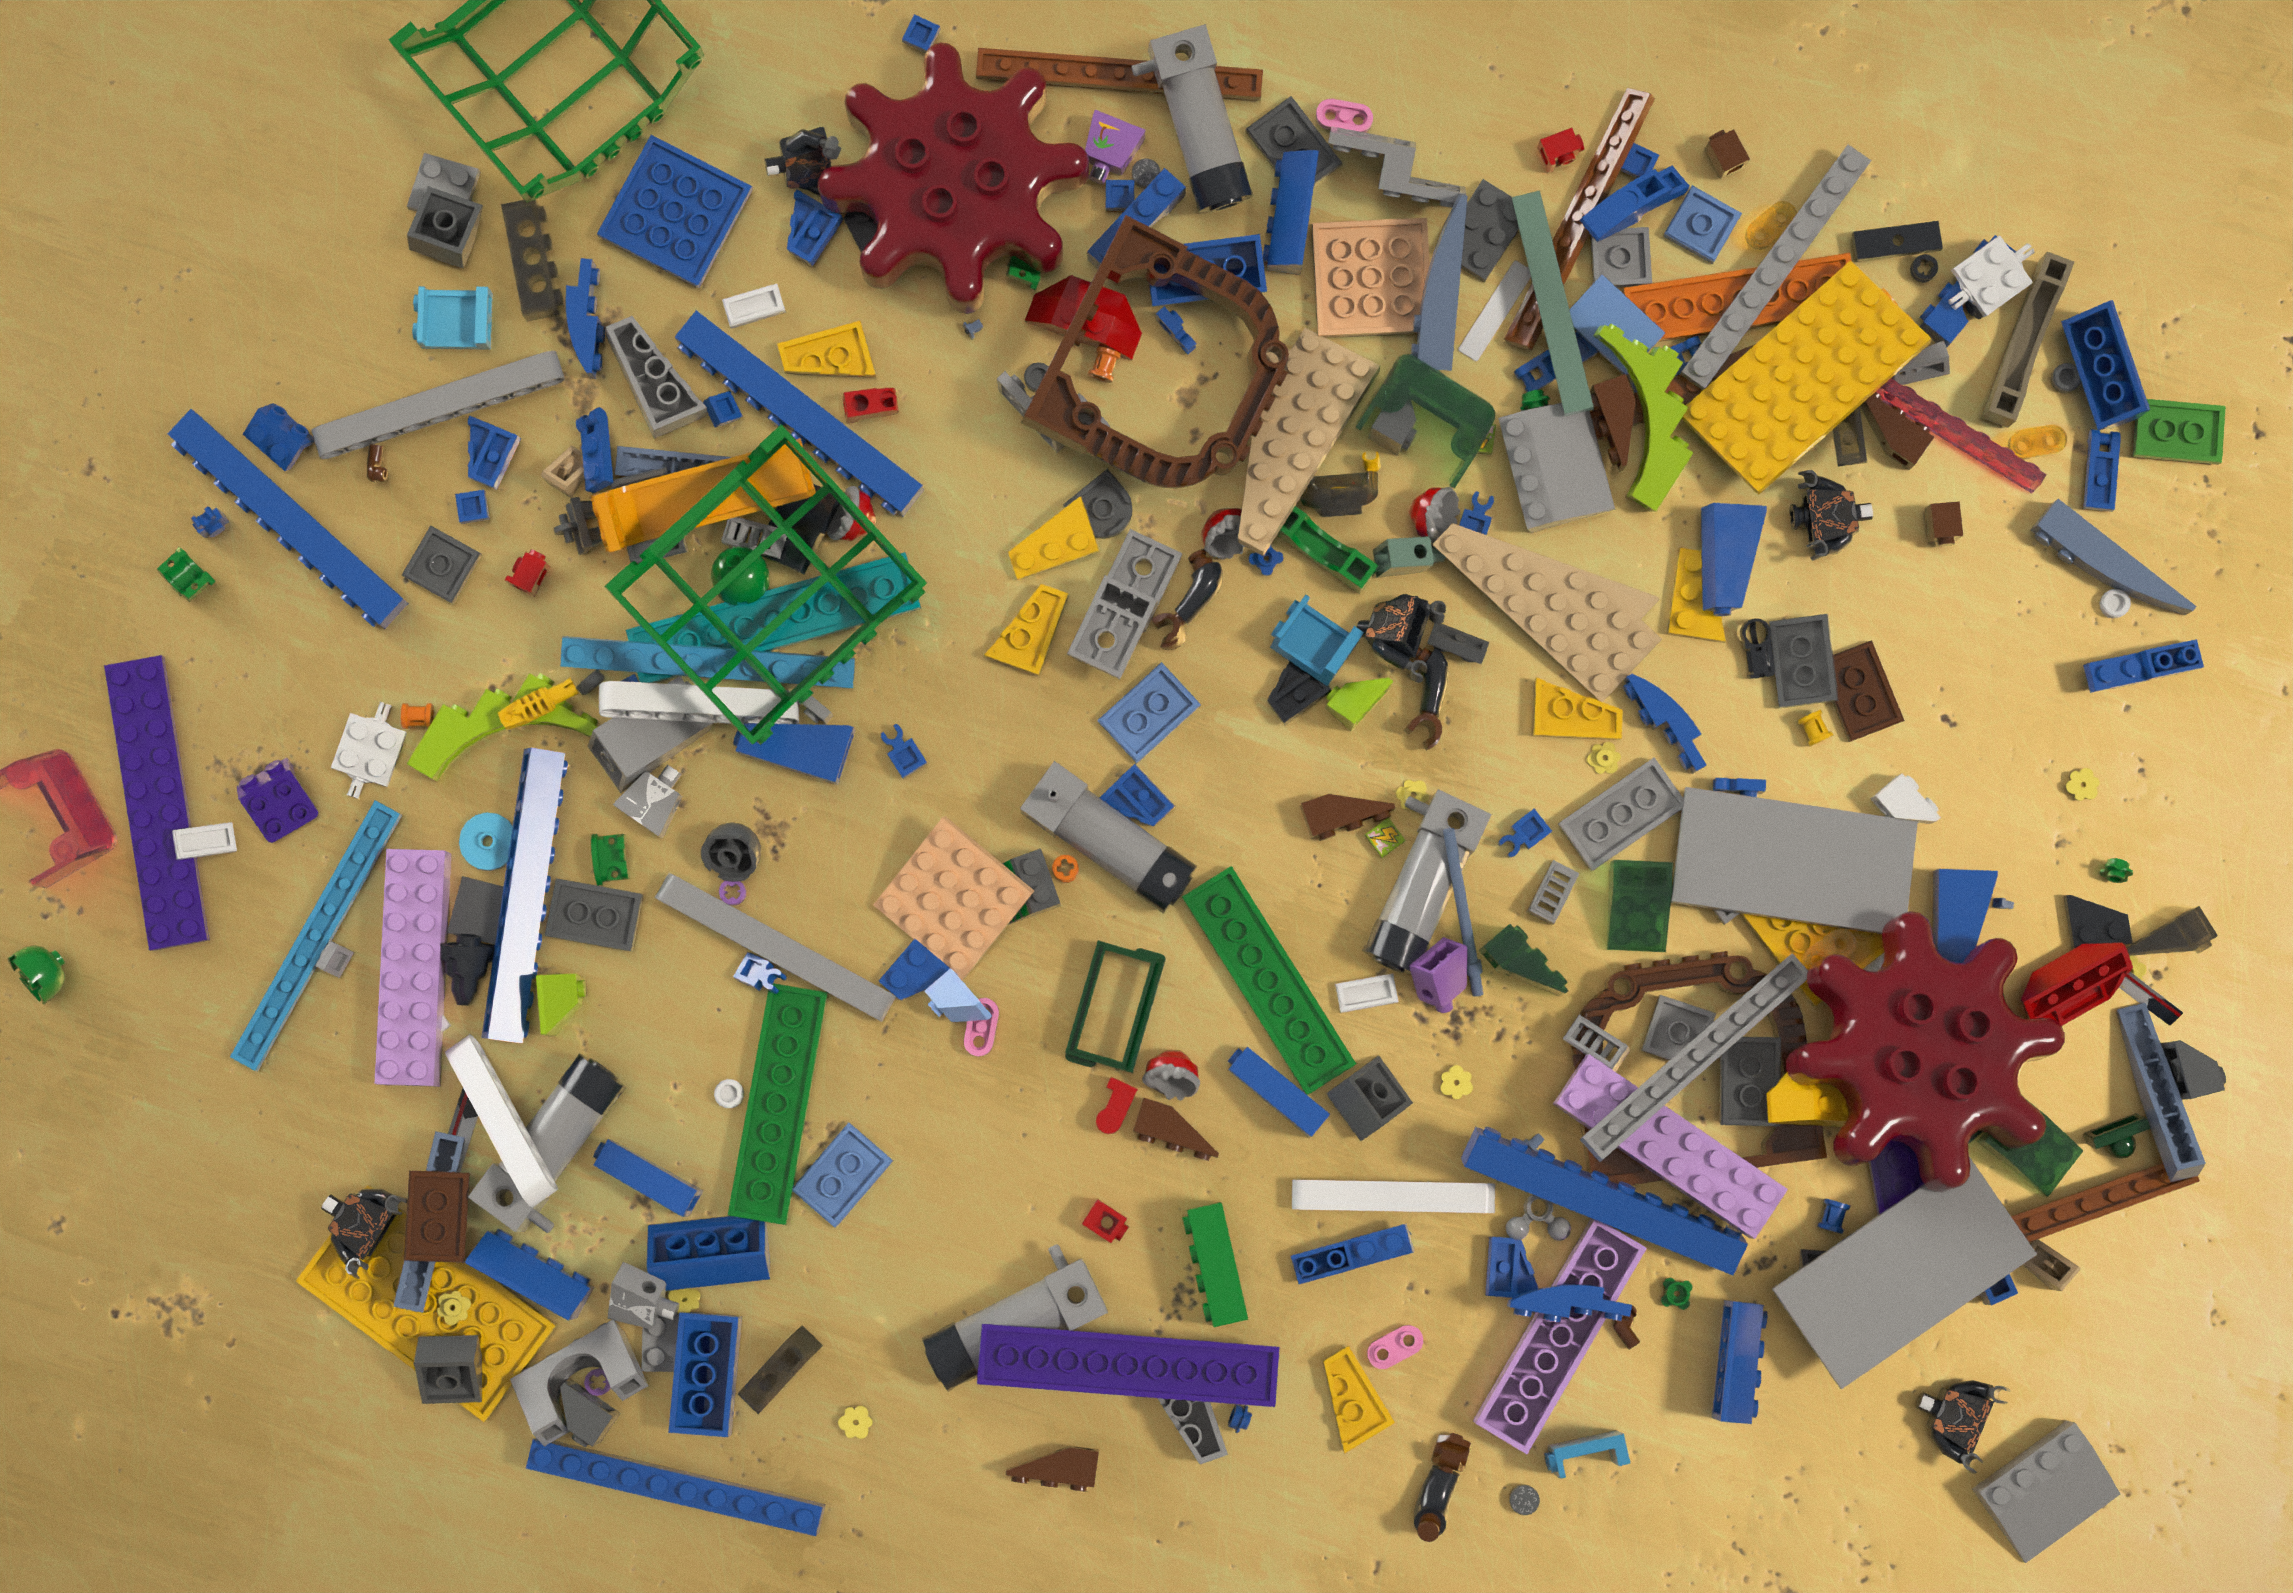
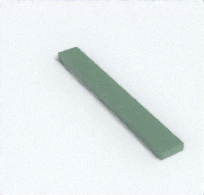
M1540 190L1512 197L1565 416L1593 410V403Z

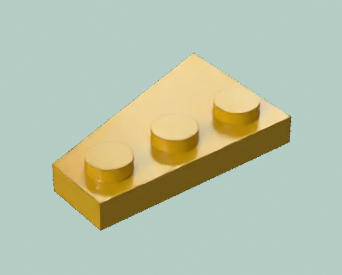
M861 321L777 343L785 373L876 377Z
M1078 497L1008 552L1018 580L1100 552L1082 497Z
M1680 548L1667 634L1725 643L1721 616H1714V611H1703L1702 551Z
M1040 584L1020 609L1017 616L984 654V657L1039 676L1066 604L1068 593Z
M1535 678L1533 736L1622 739V709L1574 693L1567 688L1553 685L1543 679Z
M1349 1346L1323 1360L1345 1454L1395 1422Z

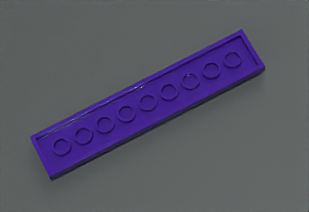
M159 655L104 665L149 951L210 941L197 858L177 860L172 835L173 830L192 828L165 657Z
M981 1324L977 1384L1275 1407L1280 1347Z

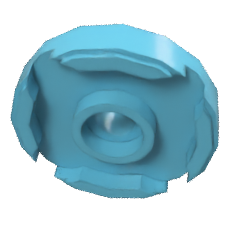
M486 812L475 815L466 822L460 832L459 846L461 854L469 864L477 869L493 871L503 868L507 865L512 823L495 813ZM491 836L493 839L492 844L487 847L484 846V838Z

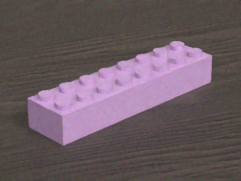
M386 849L375 1084L440 1087L443 1039L441 1027L442 1015H444L446 977L445 961L440 959V944L447 943L451 853L444 850Z
M1589 1054L1585 1055L1553 1105L1591 1130L1638 1087ZM1665 1105L1617 1147L1623 1153L1751 1239L1757 1237L1788 1190Z
M1591 1218L1552 1286L1574 1284L1604 1287L1603 1299L1616 1302L1647 1248L1611 1226ZM1571 1306L1569 1318L1561 1317V1322L1543 1319L1544 1313L1536 1312L1473 1422L1525 1454H1528L1606 1320L1604 1318L1605 1312L1593 1310L1592 1316L1574 1313L1575 1307Z

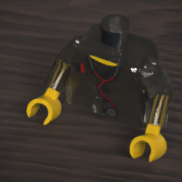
M1376 451V458L1373 460H1368L1366 452L1363 453L1362 460L1365 473L1314 476L1300 497L1302 504L1314 509L1321 517L1362 514L1364 506L1373 502L1378 495L1377 471L1381 467L1379 453Z

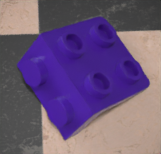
M287 757L281 761H272L265 767L264 771L257 775L251 774L246 776L236 786L239 801L265 839L270 843L279 840L318 816V809L295 777L294 767Z

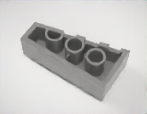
M633 316L605 327L608 342L654 439L707 416V407L697 398L686 381L675 371L673 365L662 355L655 343Z
M1157 1398L1199 1464L1228 1455L1210 1402Z

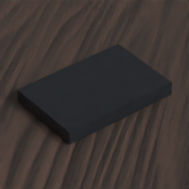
M814 484L815 491L817 492L821 487ZM830 492L792 526V529L815 553L840 505ZM809 498L777 506L776 511L786 520ZM770 519L768 525L778 528ZM788 537L786 538L780 559L761 555L768 560L805 575L811 563Z

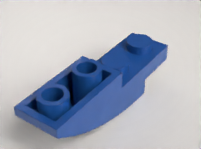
M1673 165L1660 172L1653 169L1607 197L1584 215L1580 222L1594 239L1599 242L1639 222L1645 213L1685 194L1690 185Z
M581 258L578 286L566 285V317L569 334L577 357L590 379H596L597 371L602 370L603 356L599 354L600 343H604L606 328L602 325L598 316H591L597 310V297L593 296L594 285H599L600 269L596 268L592 259Z
M2197 639L2129 655L2084 664L2083 667L2090 693L2201 669L2204 667Z
M1628 675L1624 679L1626 685L1623 686V689L1631 701L1635 700L1641 710L1638 711L1642 722L1646 726L1650 725L1653 730L1662 724L1664 725L1663 734L1670 745L1675 744L1680 752L1678 759L1685 770L1690 769L1692 774L1704 768L1706 763L1693 743V740L1702 734L1693 720L1677 702L1659 687L1637 675Z
M1406 1223L1292 1255L1291 1259L1298 1284H1303L1414 1253L1415 1251Z
M1574 1284L1535 1289L1508 1300L1507 1304L1508 1307L1514 1308L1513 1314L1531 1317L1532 1311L1544 1313L1543 1319L1561 1322V1317L1569 1318L1571 1306L1575 1307L1574 1313L1592 1316L1593 1310L1605 1312L1604 1318L1622 1321V1315L1630 1317L1632 1309L1631 1304L1604 1300V1287Z

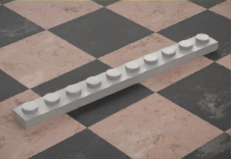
M1849 144L1845 147L1680 375L1701 390L1707 387L1870 164L1871 160Z
M1793 953L1790 954L1580 1139L1581 1142L1601 1162L1807 980L1808 970Z

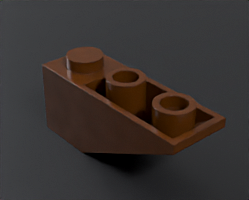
M1626 374L1595 384L1590 390L1593 403L1592 411H1597L1600 422H1598L1599 432L1603 439L1607 438L1610 449L1607 450L1609 459L1613 466L1617 465L1619 472L1624 470L1628 461L1636 403Z
M1875 392L1860 407L1885 454L1910 470L1920 459L1934 439V436L1930 434L1929 428L1924 424L1912 422L1905 417L1906 413L1902 409L1894 405L1890 407L1882 401V396Z
M1327 794L1303 802L1300 805L1311 839L1318 837L1319 841L1336 836L1335 831L1345 827L1347 832L1363 827L1362 821L1371 818L1374 819V822L1391 817L1390 812L1396 808L1394 803Z
M1143 1098L1133 1132L1139 1133L1138 1140L1154 1144L1155 1139L1167 1142L1165 1147L1167 1149L1182 1153L1183 1148L1195 1151L1193 1157L1206 1161H1211L1212 1156L1218 1158L1219 1153L1172 1106Z
M1067 1446L1010 1467L1006 1470V1475L1012 1476V1482L1029 1484V1479L1041 1480V1486L1058 1488L1059 1483L1071 1484V1490L1088 1492V1487H1094L1099 1449Z

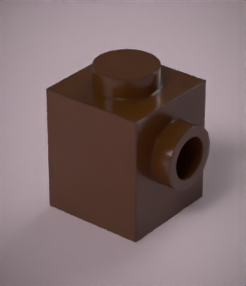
M1734 129L1727 133L1721 130L1709 137L1710 141L1704 150L1720 179L1746 167L1750 158Z
M1960 501L1934 503L1925 508L1928 543L1937 542L1939 547L1955 545V541L1963 536Z

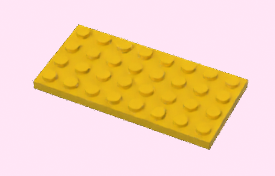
M1849 261L1686 405L1689 408L1682 419L1759 495L1931 343L1932 338L1852 261Z
M367 1185L365 1189H374V1188L371 1187L370 1185ZM398 1207V1210L402 1212V1215L395 1217L369 1260L360 1259L369 1265L367 1270L359 1267L357 1270V1275L360 1279H356L346 1272V1266L339 1258L331 1242V1233L297 1278L296 1282L413 1370H415L414 1360L418 1337L478 1335L482 1353V1402L459 1404L481 1421L486 1422L512 1387L510 1379L520 1374L527 1367L557 1325L503 1284L466 1263H435L423 1313L393 1307L404 1264L407 1213L400 1207ZM453 1291H459L462 1297H467L471 1301V1307L467 1310L468 1317L465 1320H459L455 1325H448L444 1317L439 1316L437 1313L438 1308L441 1307L438 1299L444 1293L451 1295ZM452 1305L451 1309L455 1310V1306Z

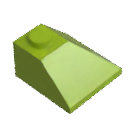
M1381 678L1346 683L1342 688L1336 686L1326 697L1329 702L1325 709L1352 731L1386 694L1393 680Z
M578 974L536 975L541 1035L548 1037L557 1036L581 1007L582 997H586L585 980H580V975Z

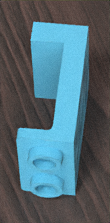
M419 286L418 294L414 295L413 300L414 311L418 312L417 323H413V339L417 340L418 345L422 349L491 350L493 293L488 287H476V291L428 290L425 286Z

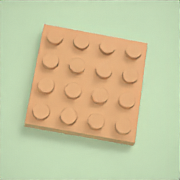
M1427 218L1312 223L1318 336L1331 338L1418 333L1413 332L1414 315H1420L1425 280L1430 266Z
M944 816L874 903V906L911 938L918 940L963 980L1031 897L1034 890L949 818Z

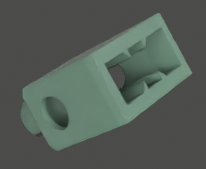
M1430 537L1387 539L1373 549L1374 563L1379 565L1376 571V578L1422 573L1432 567L1434 563L1444 562L1446 558L1438 549L1431 545Z

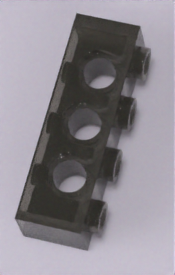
M525 200L501 204L523 317L528 322L561 315L559 306L564 305L561 289H556L554 278H558V271L555 261H550L549 251L553 250L550 234H545L543 223L548 222L544 205L540 206L537 200L528 203ZM526 227H535V232L532 236H522V231ZM530 255H541L537 264H527ZM536 282H546V287L543 291L538 293L532 291Z

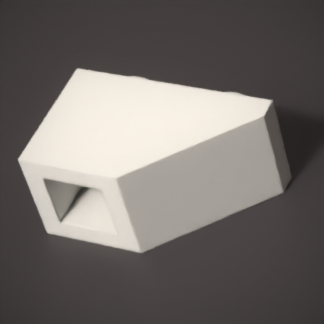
M1902 773L1871 798L1886 817L1918 821V823L1932 824L1941 818L1937 813L1939 809L1936 804L1928 797L1924 799L1917 791L1919 786L1914 779L1908 775L1905 777Z

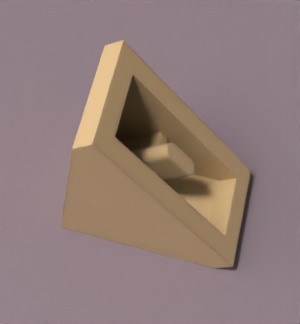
M572 445L543 470L541 474L549 485L570 498L573 497L584 480L582 452Z
M2039 1239L2031 1244L2037 1255L2023 1264L2025 1268L2053 1291H2063L2081 1270L2078 1265Z

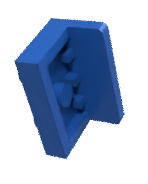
M274 403L258 408L243 432V435L284 471L290 470L303 449L314 443V438L309 434L308 430L303 425L294 421L284 408Z

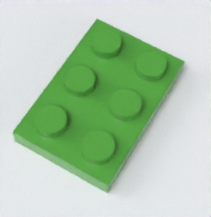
M2147 399L2150 410L2135 420L2133 457L2216 465L2222 463L2226 406Z

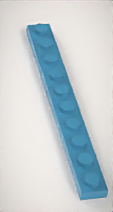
M570 636L562 637L560 667L687 676L657 643ZM669 644L699 677H713L738 653L735 649ZM757 650L751 652L779 683L799 684L828 657L824 655ZM851 658L844 665L839 661L832 668L834 675L823 685L819 681L815 685L853 688L855 658ZM745 659L724 678L765 682Z
M376 800L373 802L230 1058L254 1071L260 1069L313 975L321 952L335 936L401 819L402 814Z

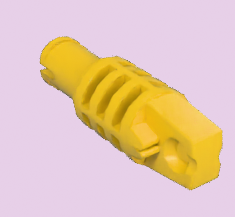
M570 677L549 689L541 687L515 700L499 711L498 716L505 729L510 730L528 724L554 711L555 705L579 693Z

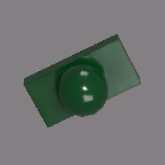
M2135 1113L2085 1132L2083 1135L2086 1144L2095 1149L2107 1145V1149L2112 1156L2122 1159L2131 1156L2136 1149V1140L2133 1135L2151 1128L2147 1118Z

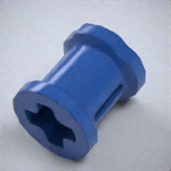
M1825 1198L1824 1203L1826 1207L1822 1222H1819L1817 1227L1843 1234L1842 1224L1846 1210L1850 1209V1205Z

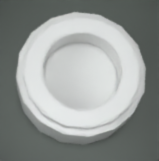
M2111 589L2103 594L2099 604L2102 613L2114 619L2125 615L2130 609L2131 602L2125 591Z
M726 1079L716 1086L714 1097L720 1106L735 1108L743 1101L744 1089L739 1082L733 1079Z

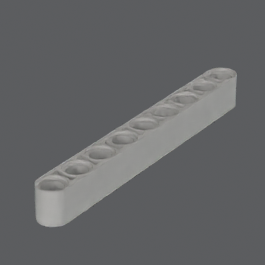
M546 351L313 428L311 432L320 459H329L367 447L370 444H376L563 382L565 377L557 352Z
M668 873L655 896L657 900L881 1022L896 998L890 992L671 873Z

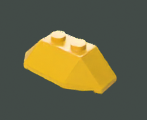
M1787 1072L1776 1086L1766 1093L1768 1123L1843 1127L1848 1118V1105L1844 1096L1837 1088L1831 1085H1800L1794 1082Z

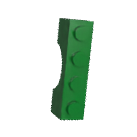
M1296 506L1277 534L1359 594L1376 573L1379 566L1355 548L1348 547L1331 537Z

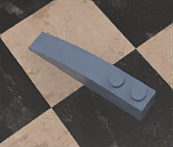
M1459 194L1443 226L1426 276L1420 315H1414L1413 332H1418L1417 344L1412 343L1411 361H1415L1416 368L1452 371L1468 197L1465 194Z
M617 446L615 475L630 476L667 467L668 474L730 457Z
M2060 499L2051 503L2031 529L2036 534L2034 536L2035 539L2044 546L2048 547L2050 545L2058 551V557L2065 563L2070 565L2073 563L2102 583L2114 589L2125 591L2128 596L2182 615L2191 613L2197 607Z
M2146 1003L2117 1009L2119 1025L2137 1090L2170 1182L2199 1176L2206 1162Z
M435 1131L426 1171L458 1172L465 1137ZM404 1261L393 1307L423 1313L436 1262Z

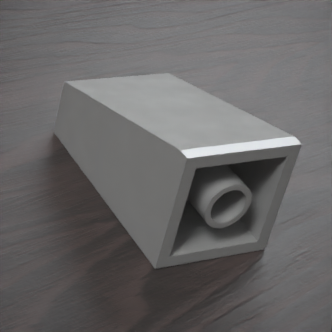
M681 676L667 683L691 685L688 681L684 682ZM612 718L593 730L588 748L619 792L622 793L644 772L651 773L709 732L713 723Z

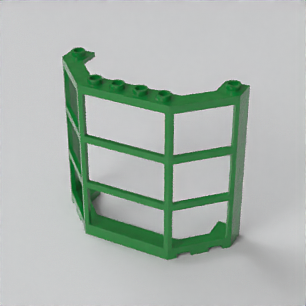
M468 0L444 21L436 23L434 26L436 29L427 32L425 28L417 29L410 21L388 39L398 54L526 203L577 183L584 177L586 179L592 177L599 170L598 166L606 159L612 160L620 153L621 147L628 141H635L642 135L643 129L650 123L655 124L665 115L664 111L671 105L705 56L701 46L661 0H647L651 8L622 50L589 13L596 0H584L582 3L579 0H566L575 12L498 75L492 71L464 36L508 0ZM658 14L689 49L675 61L679 70L662 95L659 94L629 59ZM583 19L615 58L536 122L504 83ZM456 42L488 80L444 95L412 57ZM623 65L654 102L582 162L574 166L544 129ZM496 88L528 127L485 143L452 104ZM536 135L567 172L547 180L542 173H539L523 187L493 151Z
M782 424L748 456L751 462L747 464L743 460L639 556L643 561L637 564L634 560L604 586L751 745L756 741L760 745L773 734L770 728L775 725L774 723L796 701L800 705L813 694L810 690L813 685L818 681L823 685L834 675L832 668L839 661L843 665L856 654L853 648L860 642L866 645L878 634L874 629L901 605L909 600L912 604L915 603L925 593L923 587L927 584L921 575ZM784 444L823 485L786 520L780 516L747 480ZM741 487L778 528L700 598L663 556L737 488ZM829 492L868 533L830 568L792 529V526ZM785 534L822 575L751 641L744 645L707 604ZM872 541H875L912 581L874 615L865 608L835 575ZM654 564L693 603V606L661 635L622 595L627 588ZM829 582L861 616L865 623L793 690L788 692L751 652L825 583ZM698 612H701L738 652L706 683L699 678L667 643ZM743 659L782 699L751 731L742 724L712 691Z

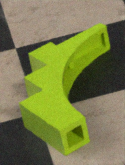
M1609 324V326L1601 325L1593 336L1609 348L1625 367L1636 387L1643 411L1645 430L1643 455L1637 476L1626 496L1648 511L1656 512L1693 455V452L1687 449L1689 444L1677 436L1670 437L1689 407L1682 404L1684 399L1670 390L1668 393L1665 392L1683 362L1677 358L1679 354L1668 346L1664 345L1663 348L1660 346L1654 347L1650 353H1647L1649 348L1635 339L1632 342L1623 337L1625 332L1613 324Z
M529 673L512 703L541 687L551 688L554 681L541 673L537 677ZM496 688L494 693L486 689L469 718L466 717L469 712L456 704H453L451 708L443 704L407 764L431 779L438 781L448 766L467 748L489 735L506 730L498 716V712L511 704L509 701L512 697ZM563 701L555 705L554 711L522 725L557 726L591 737L593 730L598 727L596 726L598 720L585 712L581 716L571 711L574 706Z

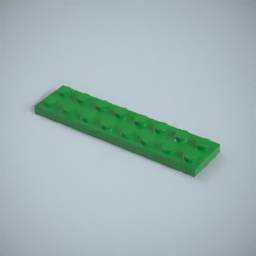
M1232 866L1182 896V899L1306 1095H1309L1356 1065L1353 1057Z
M773 983V986L779 992L774 994L768 990L728 1216L787 1225L828 992Z

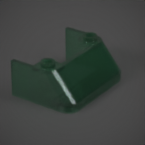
M1402 354L1396 358L1356 421V428L1362 429L1376 406L1386 412L1393 413L1402 409L1409 398L1457 428L1451 440V448L1453 453L1462 460L1449 479V486L1455 489L1483 444L1495 420V409L1490 402L1415 355Z

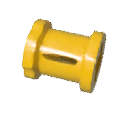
M1821 709L1797 720L1799 725H1803L1810 739L1808 742L1810 747L1834 736L1832 731H1828L1821 717L1823 714Z

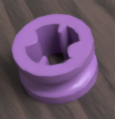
M724 881L719 888V895L722 901L728 905H739L746 897V888L740 881ZM738 885L740 890H737V892L740 893V896L737 899L731 897L728 900L725 894H728L725 891L727 886L735 887Z
M603 1369L591 1370L585 1377L584 1384L586 1390L596 1396L607 1393L611 1389L607 1378L603 1381V1383H606L604 1389L601 1387L594 1389L591 1383H594V1381H591L593 1375L596 1377L603 1375L606 1378Z

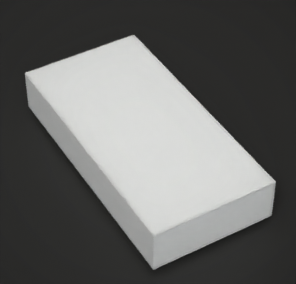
M777 283L722 299L731 329L786 313Z
M232 822L172 831L177 860L237 851Z
M1393 973L1335 984L1340 1013L1398 1003Z

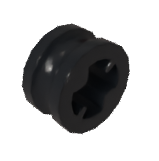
M1927 254L1918 256L1910 266L1912 278L1920 283L1932 280L1938 272L1936 259ZM1921 262H1924V266L1929 264L1931 268L1927 275H1924V271L1919 273L1917 270Z
M1802 503L1800 507L1791 504L1789 513L1792 530H1797L1799 526L1803 527V529H1808L1809 512L1807 504Z

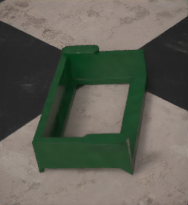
M1100 940L1097 941L1065 1051V1057L1068 1061L1087 1067H1094L1098 1063L1133 1074L1166 958L1164 955L1142 948L1133 951ZM1105 951L1151 963L1122 1062L1077 1049Z

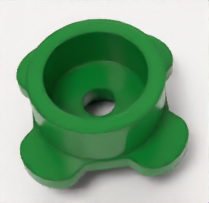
M1543 390L1529 391L1522 395L1523 406L1520 409L1524 411L1548 406L1547 401L1550 400V397L1545 396Z
M2118 858L2108 859L2105 869L2100 870V875L2113 883L2127 882L2128 877L2133 876L2134 873L2127 861Z
M1667 1278L1663 1282L1665 1292L1664 1296L1661 1297V1303L1665 1307L1674 1305L1682 1310L1687 1309L1690 1306L1689 1297L1690 1291L1693 1289L1692 1284L1689 1281L1677 1282L1673 1278ZM1678 1291L1679 1296L1676 1297L1674 1295V1292Z

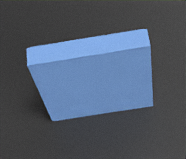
M1692 185L1663 237L1713 264L1742 213Z

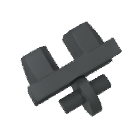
M579 497L571 498L570 503L565 506L567 514L559 515L561 525L553 528L555 535H564L566 544L572 543L575 540L578 554H587L592 547L603 543L599 527L587 528L586 520L596 518L592 501H580Z

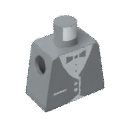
M668 764L658 778L646 771L613 805L660 838H663L683 797L672 789L682 774Z
M623 1262L611 1284L608 1319L650 1329L654 1327L659 1315L674 1320L679 1309V1303L665 1298L667 1285L665 1281Z

